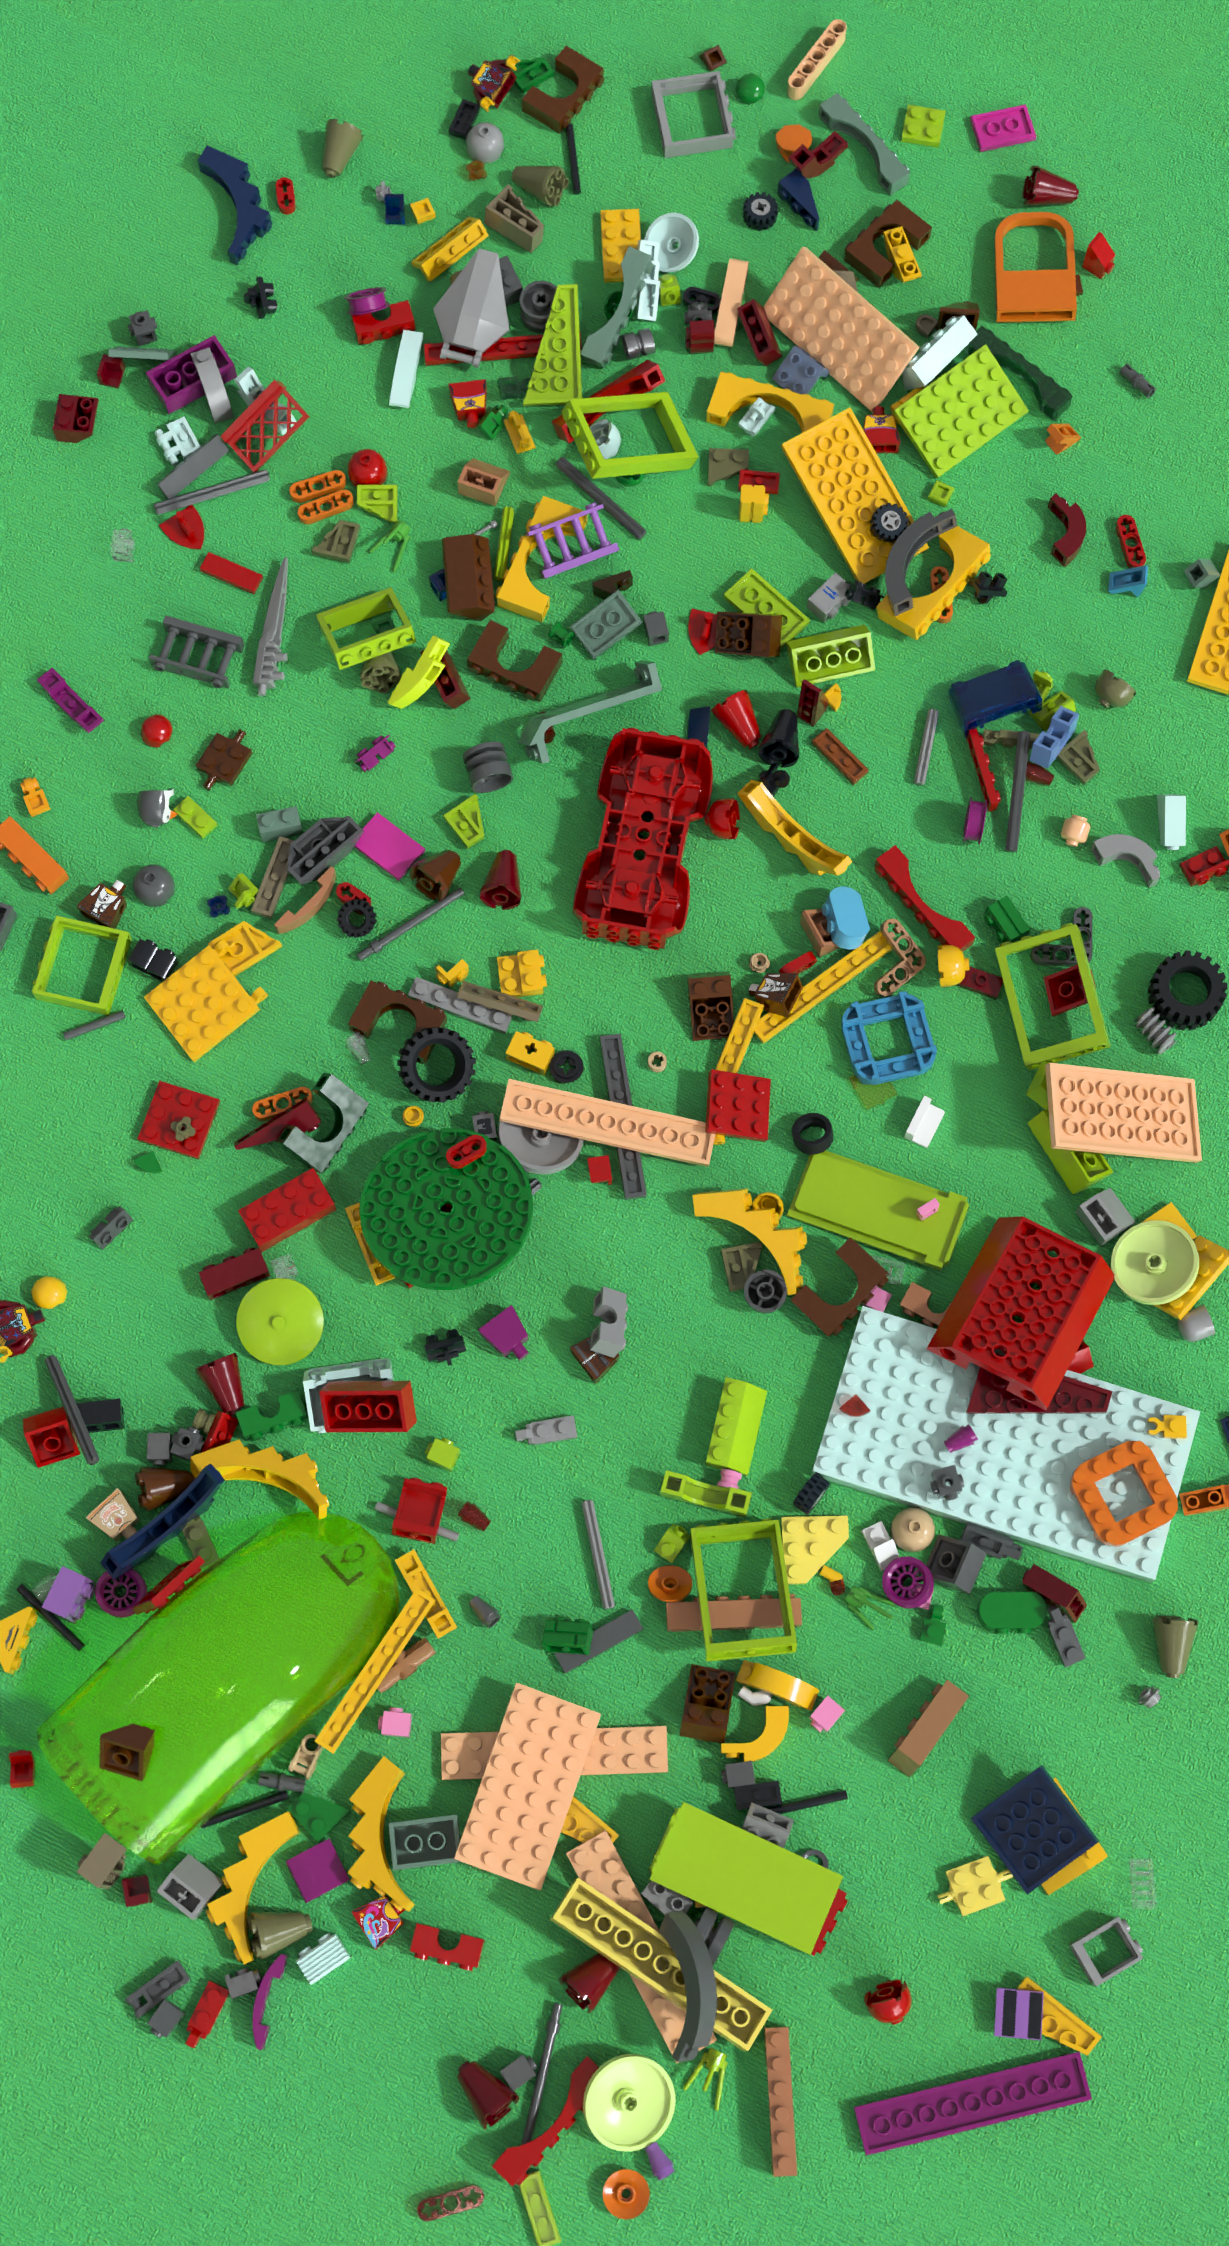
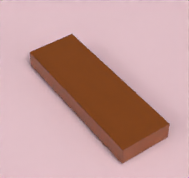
M828 728L812 740V744L853 785L869 772V769Z

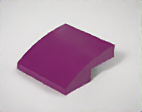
M330 1838L286 1861L305 1904L349 1881L348 1875Z

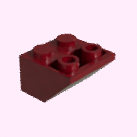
M59 394L52 429L56 440L59 442L78 443L92 436L99 399Z

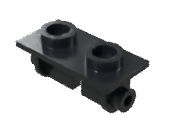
M855 580L854 584L848 581L845 582L850 584L849 589L845 591L847 599L859 604L861 603L873 610L877 609L876 606L880 603V599L885 597L880 595L881 590L871 586L869 590L865 589L866 584Z

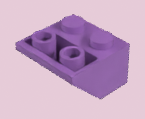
M62 1566L42 1608L76 1624L77 1620H81L85 1613L84 1606L87 1600H90L94 1595L95 1582Z

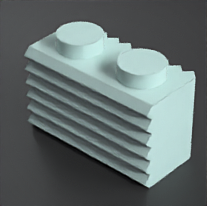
M327 1933L318 1940V1946L313 1949L309 1946L298 1953L300 1958L296 1962L310 1985L351 1958L337 1934L331 1936L330 1933Z

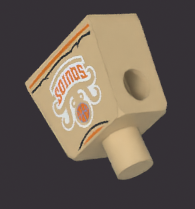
M118 1488L86 1516L90 1522L115 1541L120 1540L123 1536L128 1539L135 1534L137 1530L134 1526L140 1521L125 1495Z

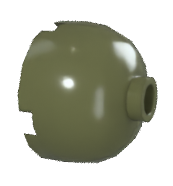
M1104 669L1095 685L1096 694L1100 698L1098 702L1106 708L1109 706L1115 708L1126 706L1137 693L1123 679L1113 677L1114 673Z

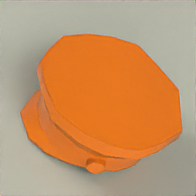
M799 124L785 125L775 135L777 149H779L783 159L790 163L788 157L802 144L808 149L812 143L811 131Z

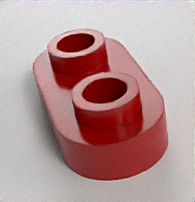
M472 1135L449 1148L446 1153L448 1165L452 1168L460 1169L483 1156L487 1150L485 1139L480 1135ZM475 1146L480 1147L478 1150L472 1149ZM456 1157H460V1158H461V1160H459V1161H455L454 1159H455Z

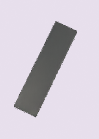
M215 434L156 484L167 499L173 498L229 450L219 435Z
M632 1609L593 1631L589 1655L554 1654L566 1674L642 1631L643 1627Z

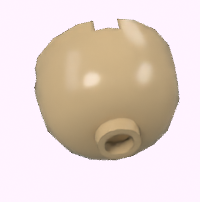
M911 1507L900 1511L891 1523L890 1533L898 1547L906 1552L915 1553L923 1551L931 1544L935 1535V1526L933 1519L927 1512L920 1508Z

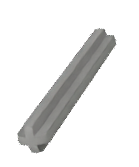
M929 709L927 713L914 783L917 785L925 784L939 711L936 709Z

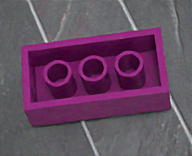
M215 335L146 372L150 387L168 414L205 395L191 353L210 348L223 384L237 377L234 363Z

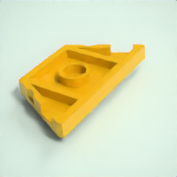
M245 921L208 943L213 949L223 939L229 944L232 949L220 958L234 976H237L283 947L280 941L271 938Z

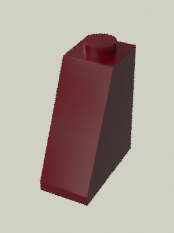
M1035 1564L1024 1573L1022 1583L1026 1590L1038 1593L1047 1605L1052 1606L1055 1604L1061 1614L1065 1613L1070 1621L1073 1623L1077 1622L1087 1607L1078 1589Z

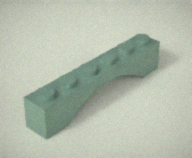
M836 93L819 105L818 117L830 130L839 131L853 137L869 151L877 167L878 183L890 196L908 184L910 176L908 167L898 160L896 154L888 149L882 138L877 137L871 126L861 119L860 114L849 106L845 98Z
M630 246L621 263L624 287L620 304L606 325L587 337L580 353L583 361L604 369L606 364L610 363L613 355L611 353L612 349L618 345L621 338L619 334L622 328L627 326L629 320L627 316L630 310H634L637 303V294L642 292L645 286L644 279L647 274L651 273L653 268L651 255Z

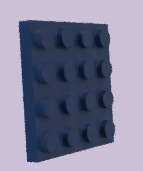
M1043 1765L971 1818L1026 1894H1029L1099 1842L1098 1838Z

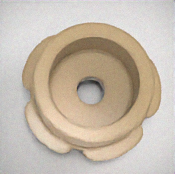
M756 953L750 958L749 966L751 970L763 973L766 968H769L770 961L765 954Z

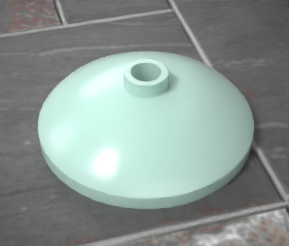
M667 213L657 218L648 228L644 239L659 243L657 262H660L659 271L665 273H673L685 268L693 260L699 245V235L695 224L688 217L680 213Z

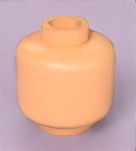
M1071 815V818H1066L1061 830V837L1066 840L1065 844L1077 847L1078 843H1085L1090 831V824L1086 818Z

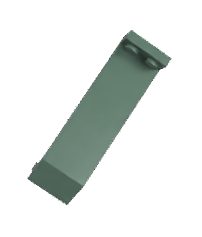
M645 660L634 662L636 667L634 668V673L637 680H639L638 683L531 717L518 741L520 744L527 745L525 746L527 757L532 761L542 764L550 761L544 741V734L550 726L661 691L662 687L655 662Z

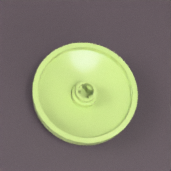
M1146 1221L1133 1226L1119 1238L1112 1252L1111 1270L1115 1274L1114 1279L1118 1287L1129 1298L1143 1304L1160 1305L1181 1297L1193 1285L1199 1270V1254L1194 1241L1181 1227L1167 1221Z
M640 2054L616 2056L601 2065L589 2080L583 2098L584 2118L592 2134L605 2146L625 2152L636 2151L655 2142L670 2124L675 2108V2091L669 2075L657 2062Z

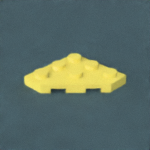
M848 1516L781 1517L782 1546L788 1585L807 1584L848 1540Z

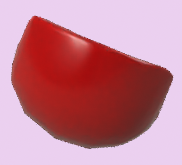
M160 714L147 717L141 727L143 742L152 747H160L161 744L169 741L173 732L171 721Z

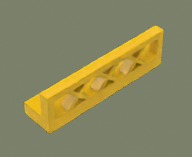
M468 217L411 261L413 267L421 269L426 280L431 282L489 235L480 219Z

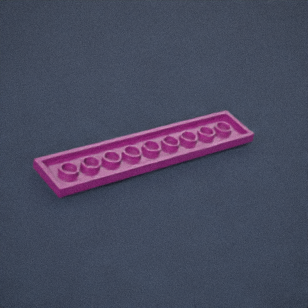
M1078 2051L855 2106L854 2111L864 2152L867 2156L1092 2100L1081 2055Z

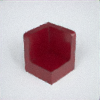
M103 354L97 371L100 385L113 388L120 387L126 369L122 358L109 357V355Z
M147 1875L122 1879L126 1907L152 1903Z

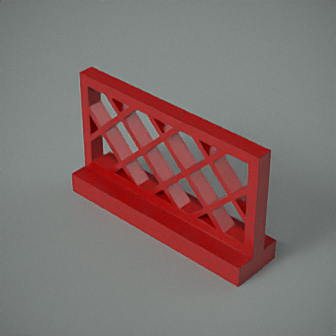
M274 380L220 437L232 447L255 473L310 416L286 390L285 385L280 381ZM282 394L287 397V407H278V399ZM267 410H274V421H264ZM278 410H287V422H278ZM291 410H298L301 413L302 417L297 422H291ZM254 424H260V436L251 435V427ZM264 424H273V436H264ZM278 424H287V433L284 436H277ZM240 438H247L246 450L239 449L235 444ZM251 438H260V450H251ZM264 438H273V447L270 450H264ZM251 452L260 453L259 462L255 466L250 461Z

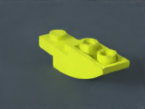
M433 635L427 643L422 656L417 661L415 668L407 667L402 674L398 685L387 703L403 709L423 695L444 669L445 665L440 661L450 643Z

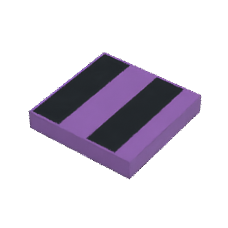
M997 1987L994 2036L1041 2040L1044 1992Z

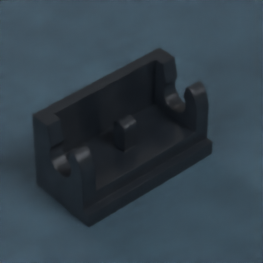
M120 1398L77 1403L89 1433L125 1429L124 1409Z

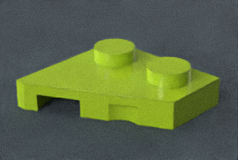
M357 485V506L390 523L396 524L398 521L397 485Z
M476 793L443 815L445 821L467 849L484 839Z

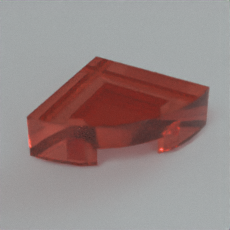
M857 1394L839 1408L842 1413L851 1417H861L871 1411Z

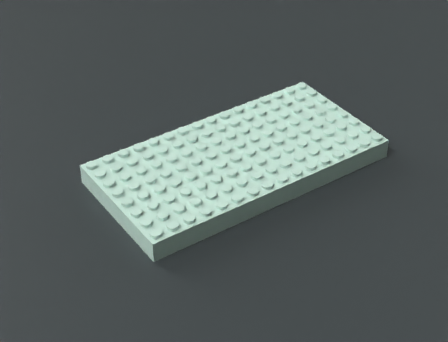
M862 1306L811 1475L817 1473L828 1481L906 1506L920 1508L925 1512L963 1524L969 1522L1005 1535L1013 1540L1148 1583L1155 1581L1171 1520L1165 1525L1123 1546L1113 1547L1105 1545L1094 1537L1095 1533L1075 1495H1072L1070 1491L1071 1476L1080 1464L1124 1442L1142 1441L1153 1452L1176 1497H1178L1200 1411L1067 1370L1064 1376L1113 1391L1105 1414H966L980 1367L970 1362L967 1369H964L927 1350L937 1329ZM995 1349V1350H994V1352H995L996 1354L1005 1356V1353H1004L1003 1350H1001V1349ZM1164 1415L1186 1416L1187 1438L1167 1439L1163 1438V1432H1159L1156 1435H1148L1147 1431L1155 1430L1156 1425L1154 1423H1147V1420L1155 1417L1163 1421L1162 1416ZM969 1424L978 1440L974 1442V1445L950 1453L944 1441L962 1425L965 1427ZM955 1465L957 1473L963 1477V1491L957 1494L958 1498L945 1501V1498L938 1499L937 1494L934 1495L931 1489L930 1482L933 1481L931 1473L933 1470ZM1133 1465L1095 1482L1115 1522L1153 1504Z

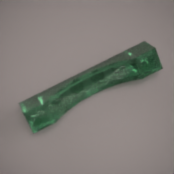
M981 326L976 331L977 335L965 346L964 352L970 356L986 344L1001 367L1011 370L1029 385L1038 401L1040 411L1053 421H1056L1070 406L1073 395L1066 388H1062L1052 377L1045 375L1036 365L1028 362L1021 353L1015 352L1008 343L997 338L991 330Z

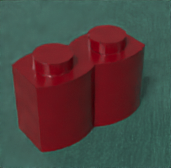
M714 320L690 321L689 327H686V349H689L690 354L714 352Z

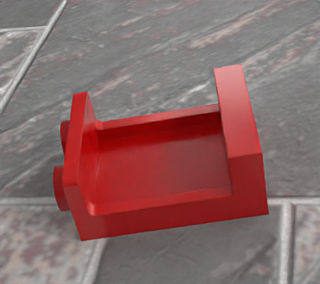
M404 1478L396 1517L392 1525V1535L435 1544L447 1496V1487L437 1482L425 1483L418 1478Z

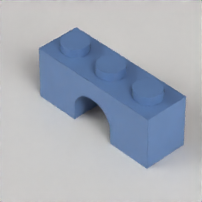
M1060 706L1051 719L1047 733L1042 731L1033 743L1029 761L1048 769L1075 732L1079 714Z

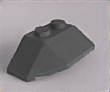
M350 816L344 818H321L290 844L287 871L301 885L318 880L331 866L334 867L352 851L364 830Z

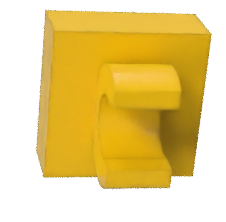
M428 198L410 204L417 224L436 218L435 211Z

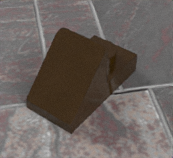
M628 570L592 582L593 595L605 600L617 590L625 591L633 586L631 571Z

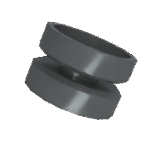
M535 281L528 284L521 292V321L532 332L539 334L545 332L557 289L554 284L546 281Z
M706 1906L700 1919L696 1920L695 1926L706 1944L712 1965H714L734 1927L735 1921L724 1916L715 1928L713 1925L717 1918V1911Z

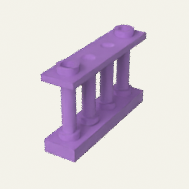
M594 502L586 505V510L542 527L540 523L529 527L530 531L525 533L526 537L534 535L545 564L543 566L544 570L539 571L542 579L619 551L617 543L611 544L607 540L597 510L604 508L603 504L597 506V503ZM589 513L600 541V548L592 551V548H589L578 518ZM570 520L582 550L580 552L581 556L576 558L570 554L560 524ZM553 528L563 556V563L555 565V562H552L541 531Z

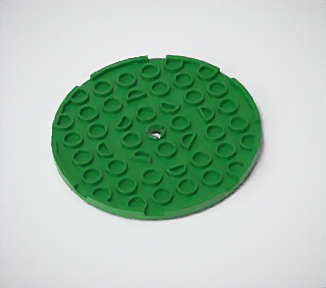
M441 1128L440 1131L418 1133L399 1142L380 1158L381 1161L374 1170H371L361 1193L359 1209L365 1241L373 1256L388 1272L411 1285L432 1290H454L481 1283L503 1270L515 1258L529 1234L533 1218V1198L528 1177L520 1162L502 1144L499 1145L481 1133L458 1128ZM472 1135H480L485 1139L487 1150L483 1156L460 1169H455L448 1165L446 1153L449 1148ZM475 1146L472 1149L478 1150L480 1147ZM456 1157L454 1160L459 1161L461 1158ZM449 1204L452 1206L450 1213L442 1212L440 1210L441 1207Z

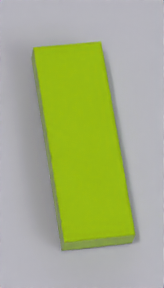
M537 2170L529 2173L519 2188L537 2245L551 2246L561 2242V2238L540 2171Z

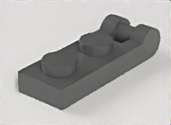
M177 1960L128 1996L125 2001L128 2006H132L135 2011V2017L139 2019L192 1979L181 1962ZM143 1995L148 2002L144 2006L139 2001V1998Z

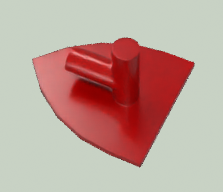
M193 505L178 511L176 515L159 525L164 534L176 544L189 549H202L204 542L203 521Z
M692 608L688 624L689 637L693 647L701 655L715 647L717 614Z

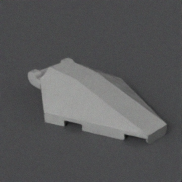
M479 248L433 308L444 340L440 358L462 361L479 368L482 354L510 331L498 253ZM450 345L475 351V357L449 350Z

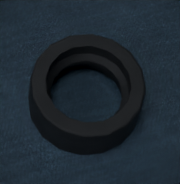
M808 1113L799 1117L792 1126L794 1144L799 1151L808 1155L819 1154L827 1150L833 1142V1129L829 1119L819 1113ZM809 1127H820L825 1130L824 1136L815 1141L804 1140L800 1137V1134Z

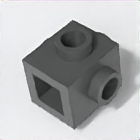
M695 302L688 305V312L684 313L685 325H688L690 321L712 320V310H708L707 303Z
M148 310L136 312L134 315L129 316L131 324L128 325L131 337H136L139 346L157 341L154 329L158 327L155 318H150Z
M189 1426L187 1429L180 1427L179 1431L175 1432L172 1437L171 1444L173 1446L170 1453L191 1462V1456L202 1453L201 1450L205 1443L203 1442L204 1438L199 1434L200 1431Z
M955 1465L936 1469L931 1473L933 1479L930 1482L931 1489L934 1495L937 1494L938 1499L945 1498V1501H950L958 1498L957 1494L963 1491L964 1481L962 1475L957 1473Z

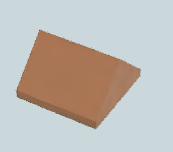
M822 909L804 910L802 912L800 924L819 958L841 948L833 943L831 935L827 931V920L822 913Z

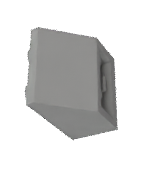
M1111 1188L1094 1195L1076 1210V1214L1100 1246L1136 1223Z
M188 1854L171 1871L157 1892L189 1918L197 1920L224 1882Z

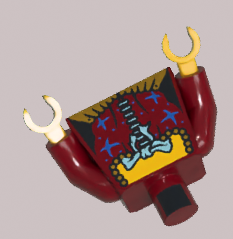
M510 55L507 59L492 60L491 62L485 60L480 68L472 64L468 70V75L473 77L471 84L474 87L473 94L476 101L487 113L489 112L488 108L490 105L498 109L517 79L512 70H517L515 64L520 62V60L513 55Z
M0 1300V1353L4 1355L0 1358L1 1363H4L8 1357L12 1358L26 1353L32 1345L34 1338L38 1336L34 1325L46 1321L41 1309L29 1313L24 1304Z

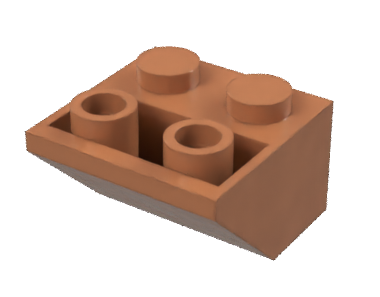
M473 458L465 464L457 481L458 494L496 506L510 471Z

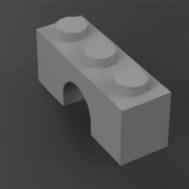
M603 1286L594 1297L593 1315L602 1318L605 1322L601 1321L591 1332V1351L614 1358L619 1351L624 1349L626 1344L624 1332L627 1327L625 1314L628 1310V1304L626 1303L627 1294Z

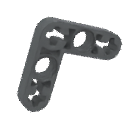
M1079 907L1073 914L1072 924H1076L1080 932L1088 936V940L1083 942L1088 963H1090L1092 959L1093 916L1090 909ZM1080 913L1084 914V917H1087L1084 921V926L1080 927ZM1043 944L1034 947L1030 954L1032 962L1036 965L1072 967L1078 964L1076 957H1073L1072 961H1070L1071 952H1073L1072 956H1076L1073 944ZM1039 950L1042 951V954L1044 955L1042 959H1040L1038 955H1035ZM1050 951H1053L1051 955V960H1049V953ZM1058 951H1063L1066 953L1067 958L1061 961L1056 958L1055 954Z

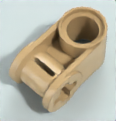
M309 1734L302 1739L297 1752L292 1758L288 1771L292 1772L294 1770L304 1775L307 1780L311 1778L323 1747L318 1744L316 1750L310 1751L307 1748V1742L311 1738L316 1739L318 1735Z

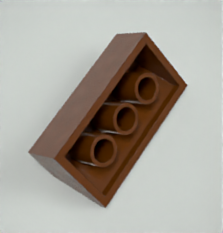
M475 534L443 538L442 549L448 613L482 621L495 612L489 538Z

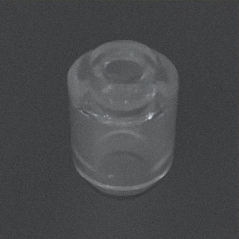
M54 1571L38 1581L32 1589L41 1603H44L58 1575Z

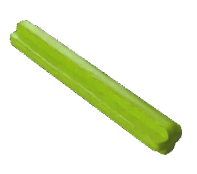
M504 507L502 512L494 579L496 581H503V576L507 569L514 516L512 507Z

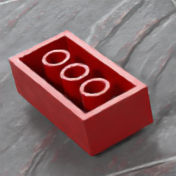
M312 1168L239 1209L238 1212L261 1252H264L337 1209L316 1171Z
M329 1381L319 1391L326 1432H408L417 1422L411 1381Z

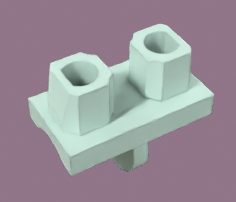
M758 397L741 419L738 426L744 429L745 433L754 437L775 411V407L765 403Z

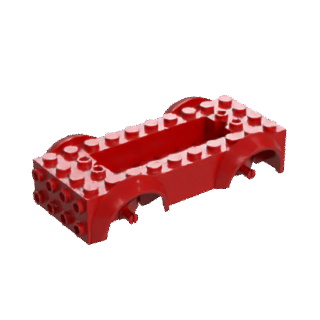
M632 727L622 728L621 731L613 735L606 752L597 788V799L606 806L598 849L587 853L579 875L573 901V914L582 922V934L592 939L601 937L606 938L610 942L623 941L631 946L644 945L649 949L659 950L665 949L667 938L677 935L683 930L690 901L689 874L686 868L682 866L690 822L704 818L709 808L713 785L711 755L703 742L693 738L688 740L681 739L676 735H660L655 731L643 732ZM644 812H650L654 818L651 822H644L641 815ZM646 831L649 833V837L647 839H640L638 833ZM637 850H642L646 854L645 858L641 861L636 860L633 856Z

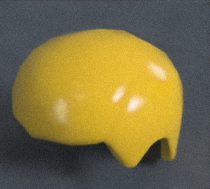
M769 1191L760 1193L752 1202V1209L775 1207V1213H778L779 1220L782 1217L784 1211L783 1201L776 1193Z
M46 1276L34 1283L31 1295L33 1302L38 1307L53 1309L57 1305L64 1303L67 1289L66 1285L59 1278Z

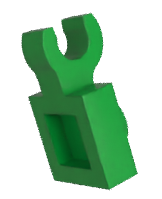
M496 405L492 411H487L477 424V427L488 440H493L504 426L501 419L508 412L504 405H501V407Z
M934 1604L931 1619L924 1618L919 1641L942 1646L946 1623L940 1622L943 1606Z

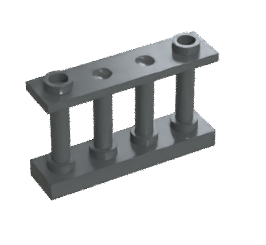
M165 615L163 625L168 634L159 657L150 654L149 660L152 667L160 672L169 671L210 683L216 688L224 687L229 689L228 677L224 675L232 654L243 652L244 642L242 637ZM175 636H184L187 640L179 661L168 660L167 657ZM198 640L205 642L206 646L196 668L186 665L194 642ZM219 646L224 648L225 652L217 673L206 671L205 669L213 648Z

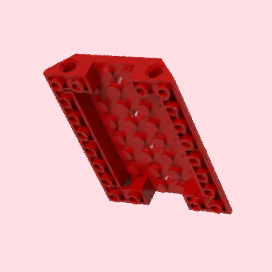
M1023 1216L1000 1217L932 1337L927 1350L964 1369H967L969 1363L972 1362L1009 1381L1006 1390L1047 1410L1113 1283L1115 1274L1101 1255ZM1047 1251L1056 1252L1058 1257H1050ZM1030 1283L1038 1284L1040 1289H1032ZM1012 1316L1021 1317L1023 1322H1015L1012 1319ZM994 1350H1003L1005 1356H997Z

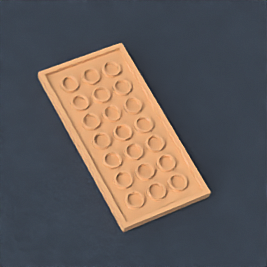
M807 247L800 249L763 307L767 319L798 347L802 348L830 370L829 374L871 412L874 407L882 403L919 349V346Z
M1057 1063L1045 1065L1051 1148L1194 1163L1202 1161L1194 1079Z
M516 1682L454 1859L541 1891L601 1714Z

